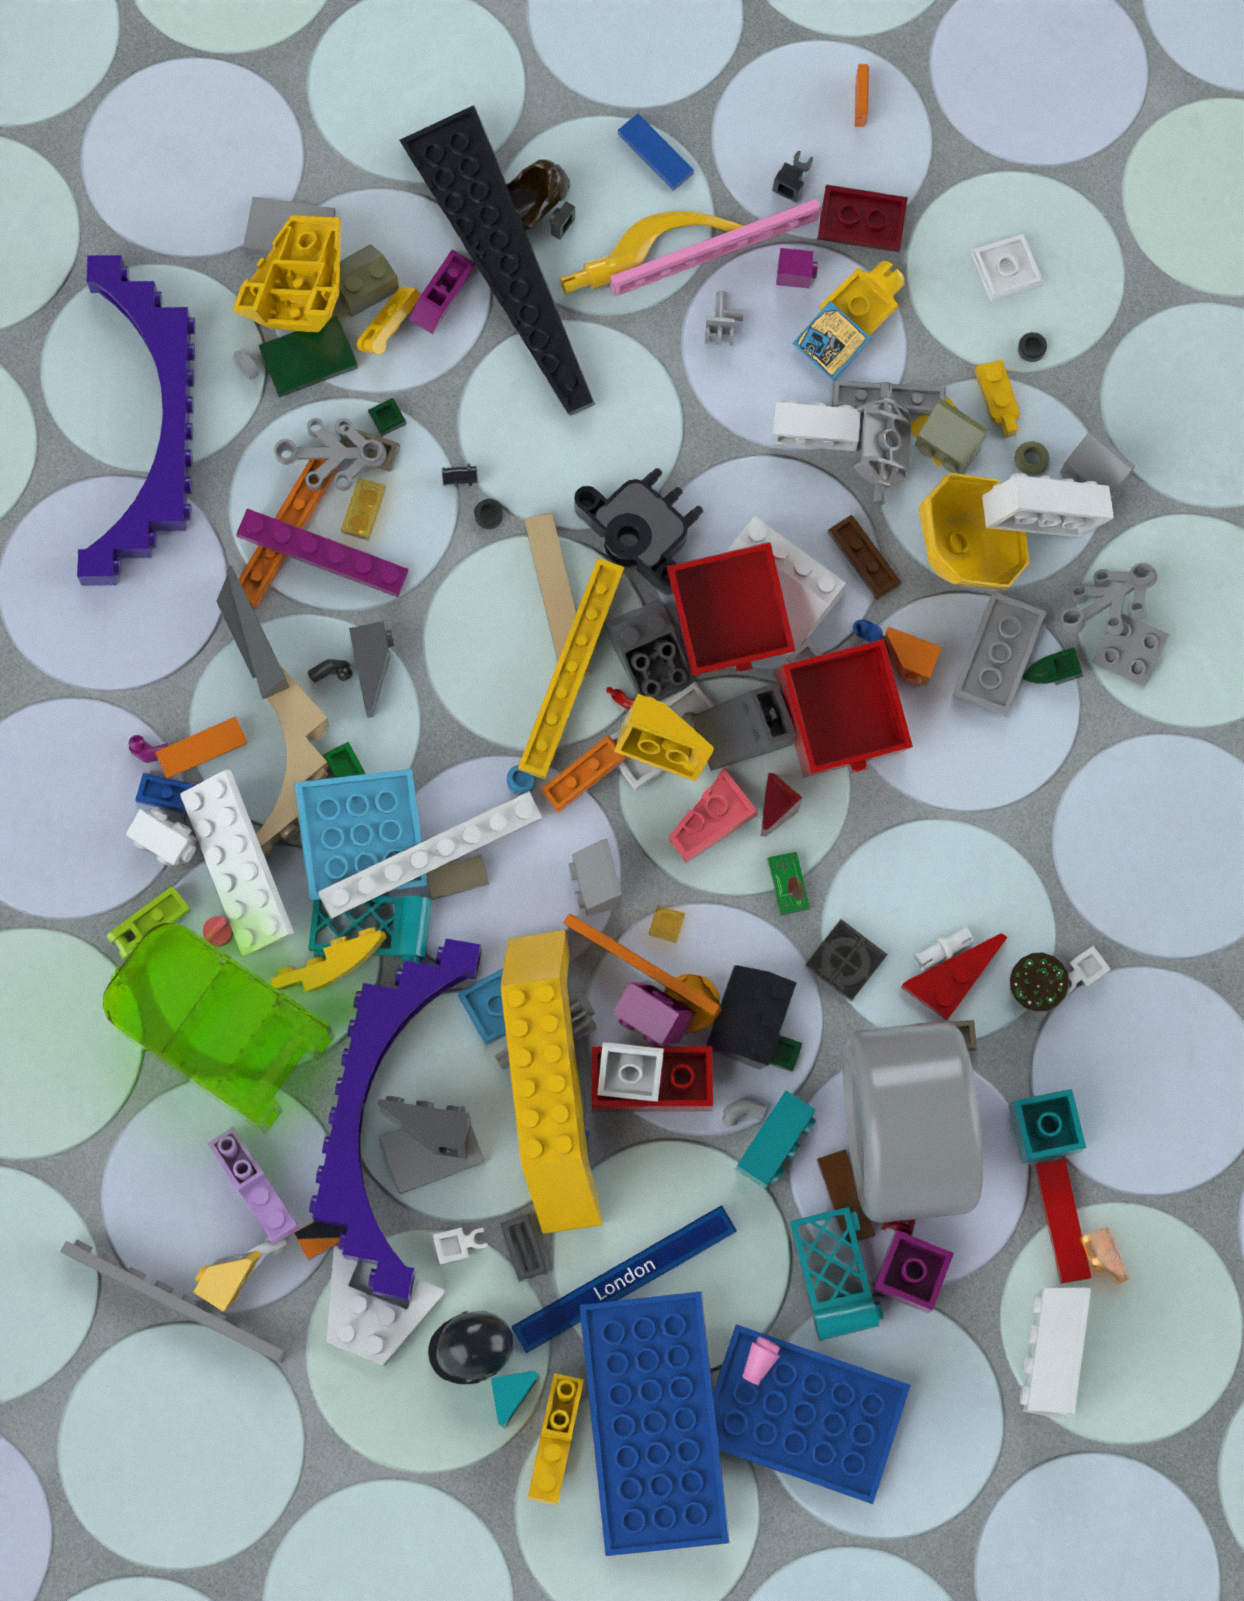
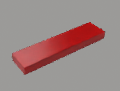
M1061 1159L1036 1164L1034 1167L1060 1284L1091 1279L1066 1161Z

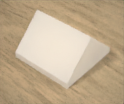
M603 1042L597 1095L658 1102L664 1049Z

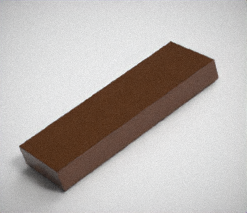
M853 515L848 516L828 530V534L876 600L901 584L897 575Z
M846 1149L817 1158L816 1161L833 1210L849 1207L850 1213H857L860 1230L855 1231L858 1242L874 1237L875 1232L871 1221L864 1214L860 1205L852 1166ZM844 1215L836 1217L842 1235L847 1228ZM847 1234L844 1240L851 1243L849 1234Z

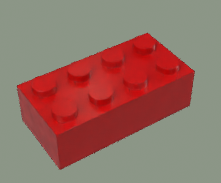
M592 1046V1112L712 1111V1046H643L664 1049L658 1102L597 1095L602 1046Z

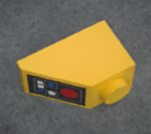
M252 1251L217 1259L209 1266L204 1265L195 1278L198 1284L193 1293L219 1310L226 1311L234 1304L262 1253Z

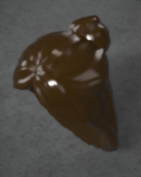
M537 160L523 169L507 184L525 230L533 228L560 201L565 199L569 191L570 179L567 177V174L559 164H555L550 160Z

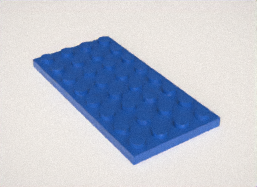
M702 1291L579 1305L605 1556L730 1543Z

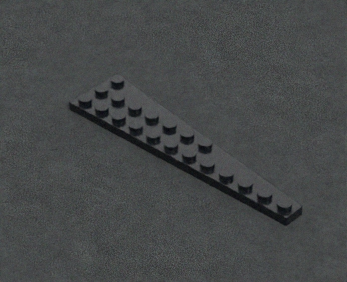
M472 105L400 139L399 141L421 174L427 187L450 221L453 229L521 336L524 344L534 357L566 412L572 416L596 405L476 107Z

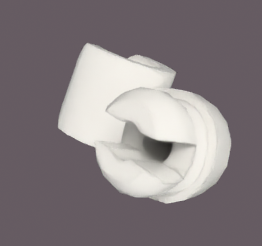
M267 1237L265 1243L250 1249L248 1252L259 1251L262 1253L253 1270L258 1268L262 1260L269 1253L272 1252L274 1256L282 1254L284 1247L287 1245L286 1240L283 1239L274 1245L269 1237Z

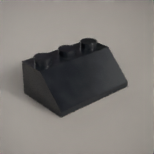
M734 965L720 1003L722 1011L717 1019L715 1018L706 1046H712L713 1052L759 1070L767 1067L797 982L769 971Z

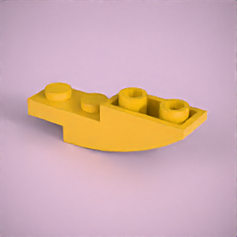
M375 927L359 931V937L348 940L347 936L331 940V946L323 948L326 956L325 961H323L322 957H317L306 961V967L295 970L294 966L278 970V976L270 978L273 990L281 991L303 983L305 992L313 993L340 981L364 964L378 950L387 938L385 932L381 930L376 931Z
M556 1373L553 1375L527 1499L558 1505L584 1379Z

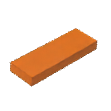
M235 716L155 752V755L166 778L169 779L244 746L248 742Z
M609 735L540 789L558 813L563 811L627 759L626 756L614 752L616 743Z

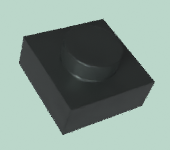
M566 201L561 209L556 208L549 219L552 236L561 240L575 220V206Z

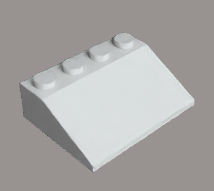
M754 516L737 536L728 551L771 542L796 649L809 638L844 593L846 583Z
M1043 1288L1039 1291V1295H1034L1032 1312L1037 1314L1035 1325H1030L1028 1343H1032L1031 1355H1026L1024 1363V1373L1028 1374L1027 1386H1022L1020 1393V1404L1024 1405L1023 1412L1055 1418L1075 1414L1091 1294L1090 1288Z

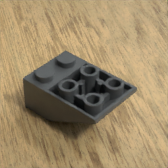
M655 600L604 623L614 650L636 695L649 696L657 701L694 683L664 604Z
M777 682L748 691L691 717L696 732L714 747L713 753L707 762L710 771L792 746L797 737Z
M386 1096V1100L378 1099V1106L382 1115L434 1154L465 1159L471 1121L469 1113H464V1108L448 1105L446 1110L434 1108V1103L427 1101H416V1105L404 1103L403 1098Z

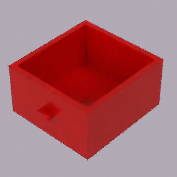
M771 542L666 566L692 675L736 666V673L753 669L752 661L796 651Z
M884 639L785 664L775 671L780 692L797 734L794 744L803 778L848 766L851 767V773L869 769L867 761L901 753L913 747Z

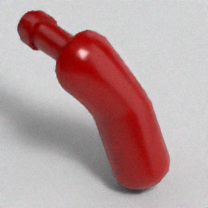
M606 688V692L611 694L612 699L616 703L630 710L634 702L633 699L628 698L621 689Z

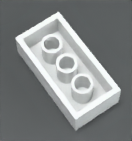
M1016 473L1011 475L1007 481L994 485L992 490L982 495L986 528L1079 538L1114 518L1109 486L1098 485L1095 481L1080 483L1074 482L1070 478L1054 480L1049 476L1027 477L1025 473Z

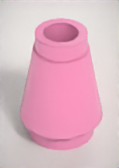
M758 1336L756 1342H752L744 1369L745 1372L742 1377L759 1385L760 1381L780 1357L778 1352L781 1347Z

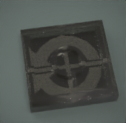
M840 919L807 961L805 967L852 1002L888 954Z

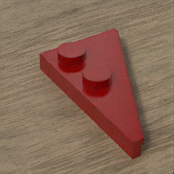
M1000 933L905 981L901 988L947 1021L1007 937Z

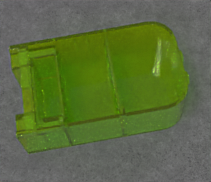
M163 923L150 929L140 942H137L132 947L124 964L115 970L103 994V1010L106 1018L125 1039L264 1134L268 1132L283 1111L279 1103L273 1098L301 1058L306 1053L318 1061L335 1037L328 1023L187 927L177 923Z

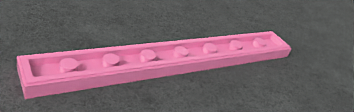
M817 199L620 272L611 276L610 289L614 296H618L817 221L820 205Z

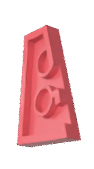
M723 768L710 788L708 787L702 794V798L695 807L689 810L670 834L669 842L684 862L687 863L758 815V811L726 769Z

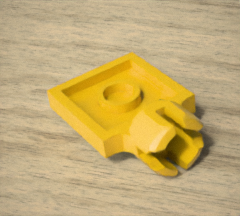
M885 260L881 261L871 272L866 273L858 267L819 305V310L821 311L831 301L870 337L898 309L899 304L893 297L904 286L905 278L898 269L892 272L890 268L894 265Z

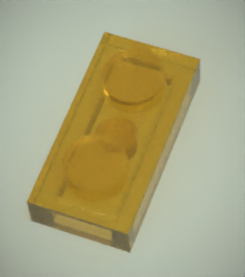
M358 477L341 527V533L369 541L386 491V485Z

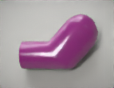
M134 735L128 741L131 754L145 763L158 761L155 752L169 746L166 743L153 747L144 741L140 735Z

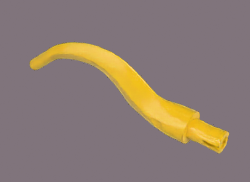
M670 211L654 214L639 220L631 226L613 251L607 256L584 263L583 270L559 277L560 285L566 295L587 286L594 290L610 284L611 276L641 265L657 237L673 228L689 225H708L729 232L744 225L693 211Z

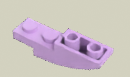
M234 1127L208 1143L274 1245L300 1229Z

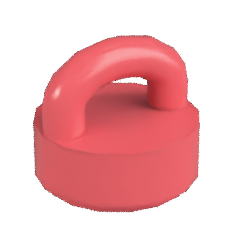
M212 917L203 926L204 939L213 947L225 946L232 939L233 931L226 918Z

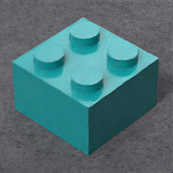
M1072 1089L1014 1100L1008 1106L1022 1164L1080 1153L1086 1148Z

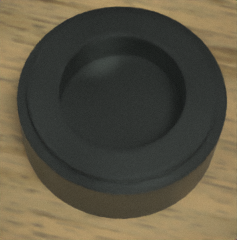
M1035 332L1023 335L1018 344L1019 355L1028 362H1036L1042 359L1047 349L1045 338Z
M493 499L480 501L474 510L476 523L484 529H493L499 526L503 519L501 505Z

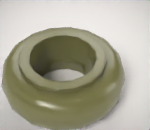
M1034 441L1021 444L1015 451L1014 457L1018 469L1028 475H1037L1043 472L1048 466L1050 459L1045 446ZM1028 452L1037 454L1040 459L1039 463L1029 464L1024 459V454Z

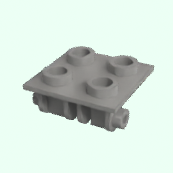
M1122 613L1123 631L1118 635H1110L1106 631L1091 663L1144 687L1169 634Z

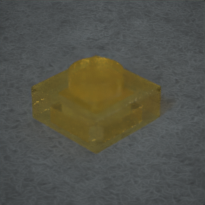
M657 905L648 935L677 943L685 913Z

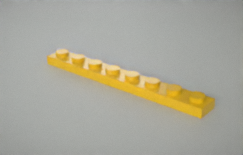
M597 558L520 760L519 771L546 780L625 567Z

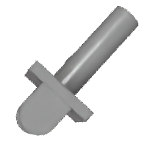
M718 291L716 293L715 317H707L705 344H709V341L717 342V345H721V342H728L730 346H733L735 321L743 322V310L727 309V292Z

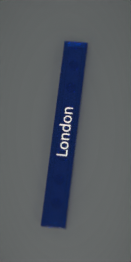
M721 1205L511 1326L527 1354L581 1323L579 1305L619 1301L735 1234L737 1230Z

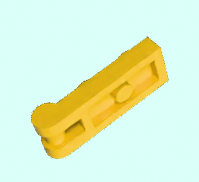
M399 287L358 338L357 348L360 352H371L372 354L379 355L385 352L386 341L398 331L400 323L408 314L412 313L421 296L416 288Z

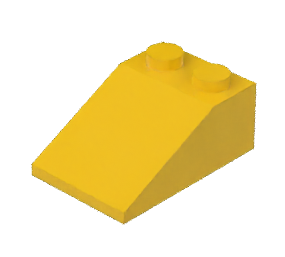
M637 694L622 723L614 752L696 782L712 755L714 747L665 703L656 701L649 696Z

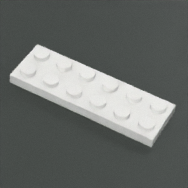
M224 770L182 792L180 796L242 957L250 956L294 934L232 771Z

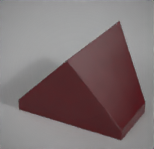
M768 773L766 780L760 836L764 837L798 813L802 797L775 773Z

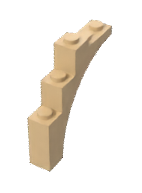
M283 667L282 670L290 688L266 698L276 711L283 727L286 742V772L276 805L262 828L256 833L265 857L275 849L274 844L282 838L284 840L290 838L298 829L296 826L299 825L294 783L325 779L328 775L327 771L330 770L328 762L310 743L312 740L317 741L327 733V727L330 726L328 718Z

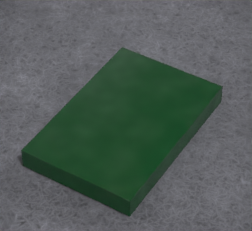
M338 316L330 318L320 332L295 331L258 345L279 398L358 368Z

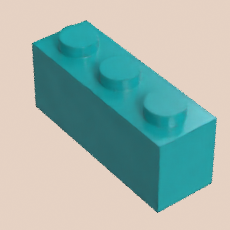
M785 1090L735 1170L766 1189L769 1183L775 1186L784 1172L780 1168L784 1159L792 1160L801 1146L796 1143L801 1133L808 1135L817 1121L812 1118L816 1110Z

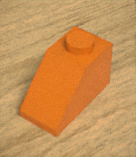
M888 626L884 641L899 675L912 685L921 686L922 684L927 686L942 647Z

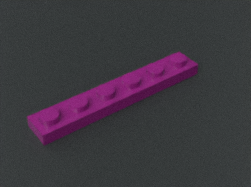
M248 508L236 533V536L240 539L395 597H399L409 571L408 568Z

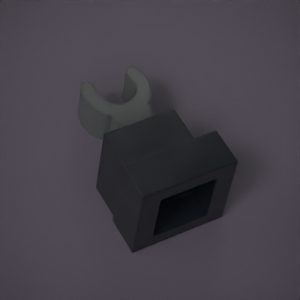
M801 151L795 153L793 166L786 162L774 179L772 189L773 192L795 203L798 202L802 195L804 185L802 181L803 173L811 168L813 157H810L808 162L801 163L799 161Z

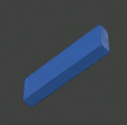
M636 114L618 129V135L673 191L694 174V169L639 114Z
M143 773L135 801L136 803L187 814L180 794L196 785Z

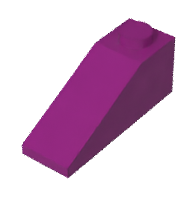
M451 250L419 297L408 320L433 334L476 264L456 251Z

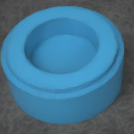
M516 765L507 774L508 788L517 795L531 792L536 785V776L519 771V765Z

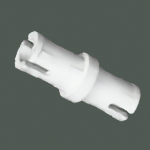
M962 927L944 939L942 937L936 939L935 944L914 954L916 964L924 971L943 959L946 961L953 957L952 954L974 943L973 938H970L972 937L970 931L966 927Z

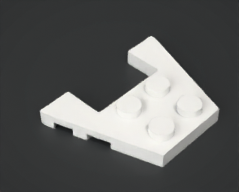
M335 1246L333 1250L326 1343L384 1366L417 1325L427 1316L434 1305L444 1296L445 1290L419 1280L408 1309L401 1308L350 1287L349 1285L359 1261L345 1259L342 1255L343 1250H339V1247Z

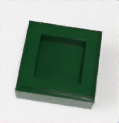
M393 398L368 410V414L381 437L406 425V420Z
M779 1035L769 1065L793 1072L802 1043Z

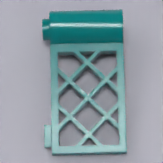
M377 896L364 903L369 910L356 921L347 911L344 912L352 924L340 934L330 924L338 916L326 919L320 912L321 900H314L308 950L314 951V957L326 958L323 948L329 947L331 944H316L317 934L322 929L328 926L337 936L334 939L344 937L355 928L362 931L359 925L373 914L382 925L376 931H384L386 929L392 937L391 949L378 948L373 955L402 958V963H404V960L420 963V960L426 959L432 900L420 896ZM368 903H376V904L371 908ZM384 904H394V915L384 923L375 911ZM319 916H320L321 919L323 920V922H322L320 925H319ZM392 923H393V931H391V930L388 928Z
M849 1207L790 1221L819 1340L822 1341L879 1327V1320L884 1319L880 1302H874L855 1233V1231L860 1230L857 1213H850ZM844 1215L847 1228L842 1237L826 1229L831 1218ZM827 1219L823 1226L816 1223L817 1221ZM811 1224L820 1230L812 1245L801 1239L798 1226ZM823 1232L839 1241L830 1256L815 1247ZM847 1234H849L851 1243L844 1240ZM841 1244L853 1250L854 1259L849 1267L833 1258ZM803 1245L809 1248L806 1255L804 1253ZM812 1250L827 1259L820 1274L808 1268L807 1259ZM831 1262L846 1271L838 1286L822 1277ZM855 1263L857 1265L858 1273L852 1270ZM849 1273L860 1279L863 1292L852 1295L841 1288ZM810 1274L817 1278L814 1284H812ZM821 1280L834 1288L835 1291L830 1300L817 1303L814 1290ZM838 1292L845 1295V1297L835 1299Z

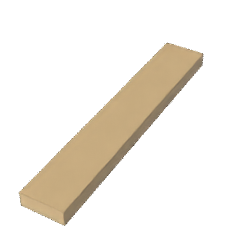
M551 512L524 518L558 661L576 616V610ZM588 666V668H587V671H586L585 676H589V675H590V668H589V666Z

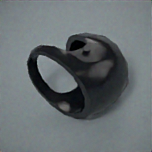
M464 1311L462 1314L444 1322L432 1335L428 1347L429 1362L435 1373L445 1381L455 1384H477L496 1375L509 1361L513 1351V1334L508 1324L496 1314L487 1311L469 1313ZM438 1339L439 1355L443 1360L445 1366L455 1375L463 1378L450 1376L443 1369H441L436 1359L435 1347Z

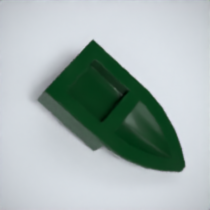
M1072 647L1039 659L1026 670L1022 677L1023 680L1031 683H1055V685H1059L1084 676L1077 650Z

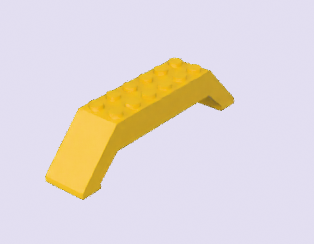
M567 930L508 939L500 986L521 1167L543 1234L603 1226L600 1196L597 1193L590 1169L567 988L569 960H571Z

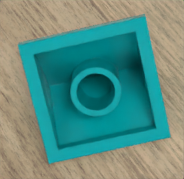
M533 1370L491 1378L499 1426L505 1429L540 1378L539 1373Z

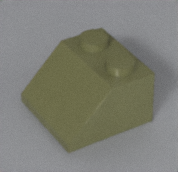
M371 244L340 261L338 298L351 317L394 294L399 288L398 276L385 256Z
M940 398L921 429L915 446L918 447V450L924 456L934 457L940 461L947 471L964 474L980 452L988 429Z

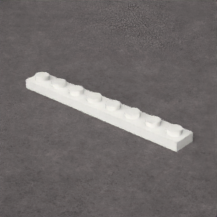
M529 791L319 891L318 894L331 919L542 818Z

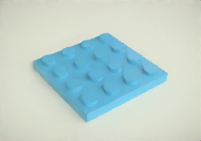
M412 769L294 783L310 901L321 900L318 894L319 891L422 843ZM426 873L392 890L427 886Z

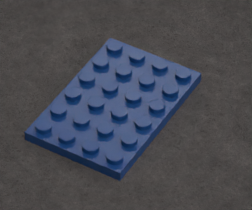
M736 1324L713 1391L720 1451L873 1504L911 1385ZM758 1336L781 1348L778 1352L780 1357L760 1381L759 1385H756L742 1376L745 1372L744 1369L752 1342H756Z

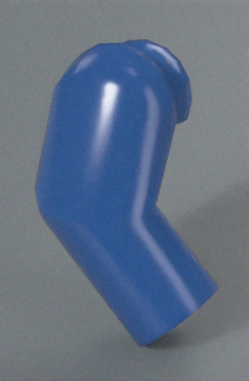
M857 620L853 624L854 633L869 643L884 639L882 629L868 620Z

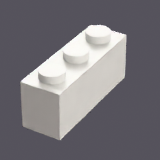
M794 400L776 402L772 444L856 451L859 441L861 412H858V409H854L850 405L830 407L820 402H813L809 405L798 404Z

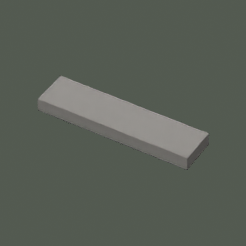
M833 380L832 407L850 405L854 409H858V407L866 403L877 401L880 399L881 383ZM893 384L891 399L895 400L897 405L908 410L910 415L930 416L940 398L945 401L946 387Z

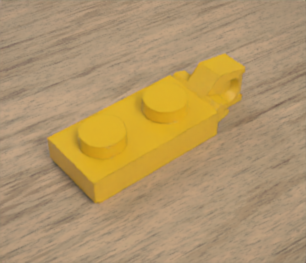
M1003 360L976 366L974 370L990 420L994 421L995 425L1001 424L1005 438L1017 435L1018 426L1016 419L1020 417L1019 407Z

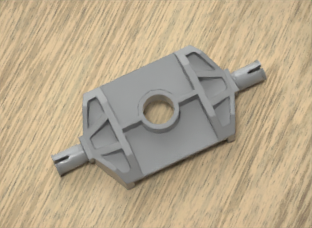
M882 382L880 384L879 400L858 407V412H864L861 462L854 465V470L870 484H873V504L876 505L885 504V491L887 487L908 480L912 418L908 410L897 405L895 400L891 399L893 384L890 382ZM886 434L892 441V447L886 442Z

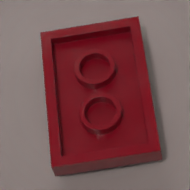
M826 184L817 240L900 252L908 197Z

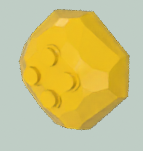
M948 473L919 505V516L929 565L941 578L952 584L983 589H1007L1030 563L1026 532L986 528L982 495L992 490L994 485L1001 484L997 479Z

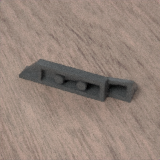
M231 565L227 569V576L216 602L252 678L256 677L260 694L264 700L290 687Z

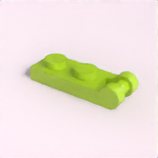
M171 886L107 934L106 938L111 944H115L119 948V955L122 959L128 960L139 949L188 914L191 909L175 888ZM132 931L136 938L128 942L125 935Z

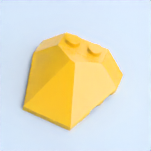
M291 215L271 243L274 247L265 259L261 257L256 264L259 267L250 280L246 279L241 285L232 310L236 314L270 329L320 332L330 320L339 296L341 219L339 217Z

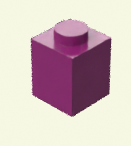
M780 248L776 285L809 288L811 278L816 279L818 262H813L814 251Z

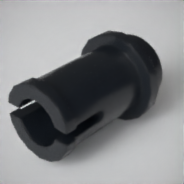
M467 463L465 467H442L443 486L468 483L469 486H472V483H478L477 466H471L470 463Z

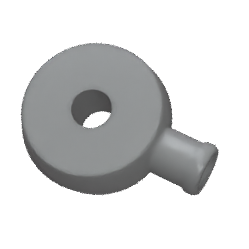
M241 351L234 353V358L249 380L256 378L259 375V370L247 353L243 354Z

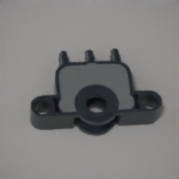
M655 468L643 480L633 479L625 482L608 499L592 486L580 487L574 496L575 513L600 537H604L605 552L609 559L623 567L637 566V571L657 590L665 595H673L670 583L665 582L662 577L668 574L666 566L677 564L672 558L685 545L688 528L703 513V508L696 506L683 517L672 507L683 493L680 487L670 491L664 498L651 487L662 475V471L659 468ZM587 498L591 499L594 504L586 507L581 505L580 501ZM628 534L636 537L638 542L628 547L620 544L618 539Z

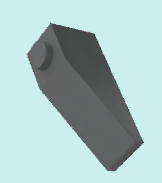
M383 622L349 628L367 718L374 715L390 660L389 648L394 647L391 630L385 631Z

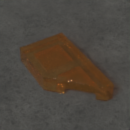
M1108 1227L1080 1237L1094 1268L1101 1272L1109 1273L1115 1277L1118 1283L1130 1280Z

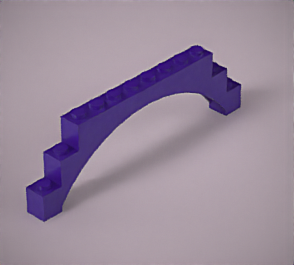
M87 255L86 282L91 293H99L131 322L144 340L154 359L162 395L161 433L154 462L145 483L133 503L101 538L86 549H78L77 577L82 586L116 585V576H121L122 571L121 559L117 558H151L152 548L157 546L156 531H186L187 521L192 519L191 504H187V494H192V477H188V467L193 466V452L188 450V440H193L194 436L193 423H189V414L194 413V398L189 396L190 387L195 385L194 370H190V361H195V345L191 344V334L196 333L195 317L190 316L188 307H162V292L157 291L154 281H129V266L124 265L121 255Z
M445 938L444 947H438L436 964H440V967L404 960L403 969L398 968L395 977V986H399L398 989L363 983L362 990L356 991L354 1008L357 1009L355 1020L351 1019L348 1026L347 1037H351L349 1049L344 1048L341 1066H345L343 1078L338 1077L336 1082L335 1095L339 1097L337 1106H332L330 1110L328 1124L332 1125L331 1134L324 1138L322 1154H326L324 1166L319 1165L317 1170L316 1183L320 1185L318 1194L312 1195L309 1213H313L312 1218L315 1222L347 1228V1232L342 1231L339 1240V1250H343L342 1255L345 1259L377 1265L376 1269H371L368 1286L373 1287L372 1293L374 1296L410 1302L416 1270L405 1266L385 1239L371 1210L364 1186L361 1165V1130L368 1094L384 1056L406 1025L425 1006L448 989L467 979L476 980L482 954L481 944Z

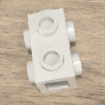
M158 808L139 809L126 833L128 837L134 840L133 845L143 851L148 852L150 850L158 855L156 858L158 861L170 867L189 862L196 852V847L194 846L198 841L195 836L190 834L192 830L182 823H172L166 819L168 815Z

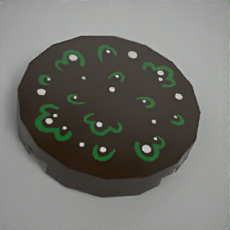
M1043 952L1031 953L1021 958L1013 967L1010 975V990L1015 1000L1024 1008L1035 1012L1049 1011L1058 1006L1066 998L1070 987L1069 974L1063 963L1056 957Z

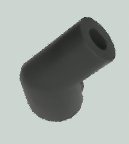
M326 659L308 670V675L314 683L330 674H337L339 680L346 681L352 677L353 671L350 669L351 665L346 660Z

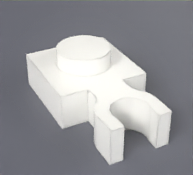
M1091 946L1069 962L1074 970L1068 973L1072 985L1067 995L1075 990L1077 983L1081 980L1088 987L1111 970L1094 946Z
M462 1228L431 1235L438 1266L469 1258L468 1248L473 1250L487 1248V1243L479 1245L474 1241V1236L483 1233L484 1229H475L467 1236L463 1235Z

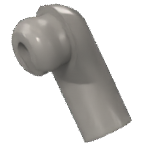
M739 1099L724 1108L722 1120L728 1126L737 1125L738 1119L745 1115L763 1120L767 1106L747 1099Z

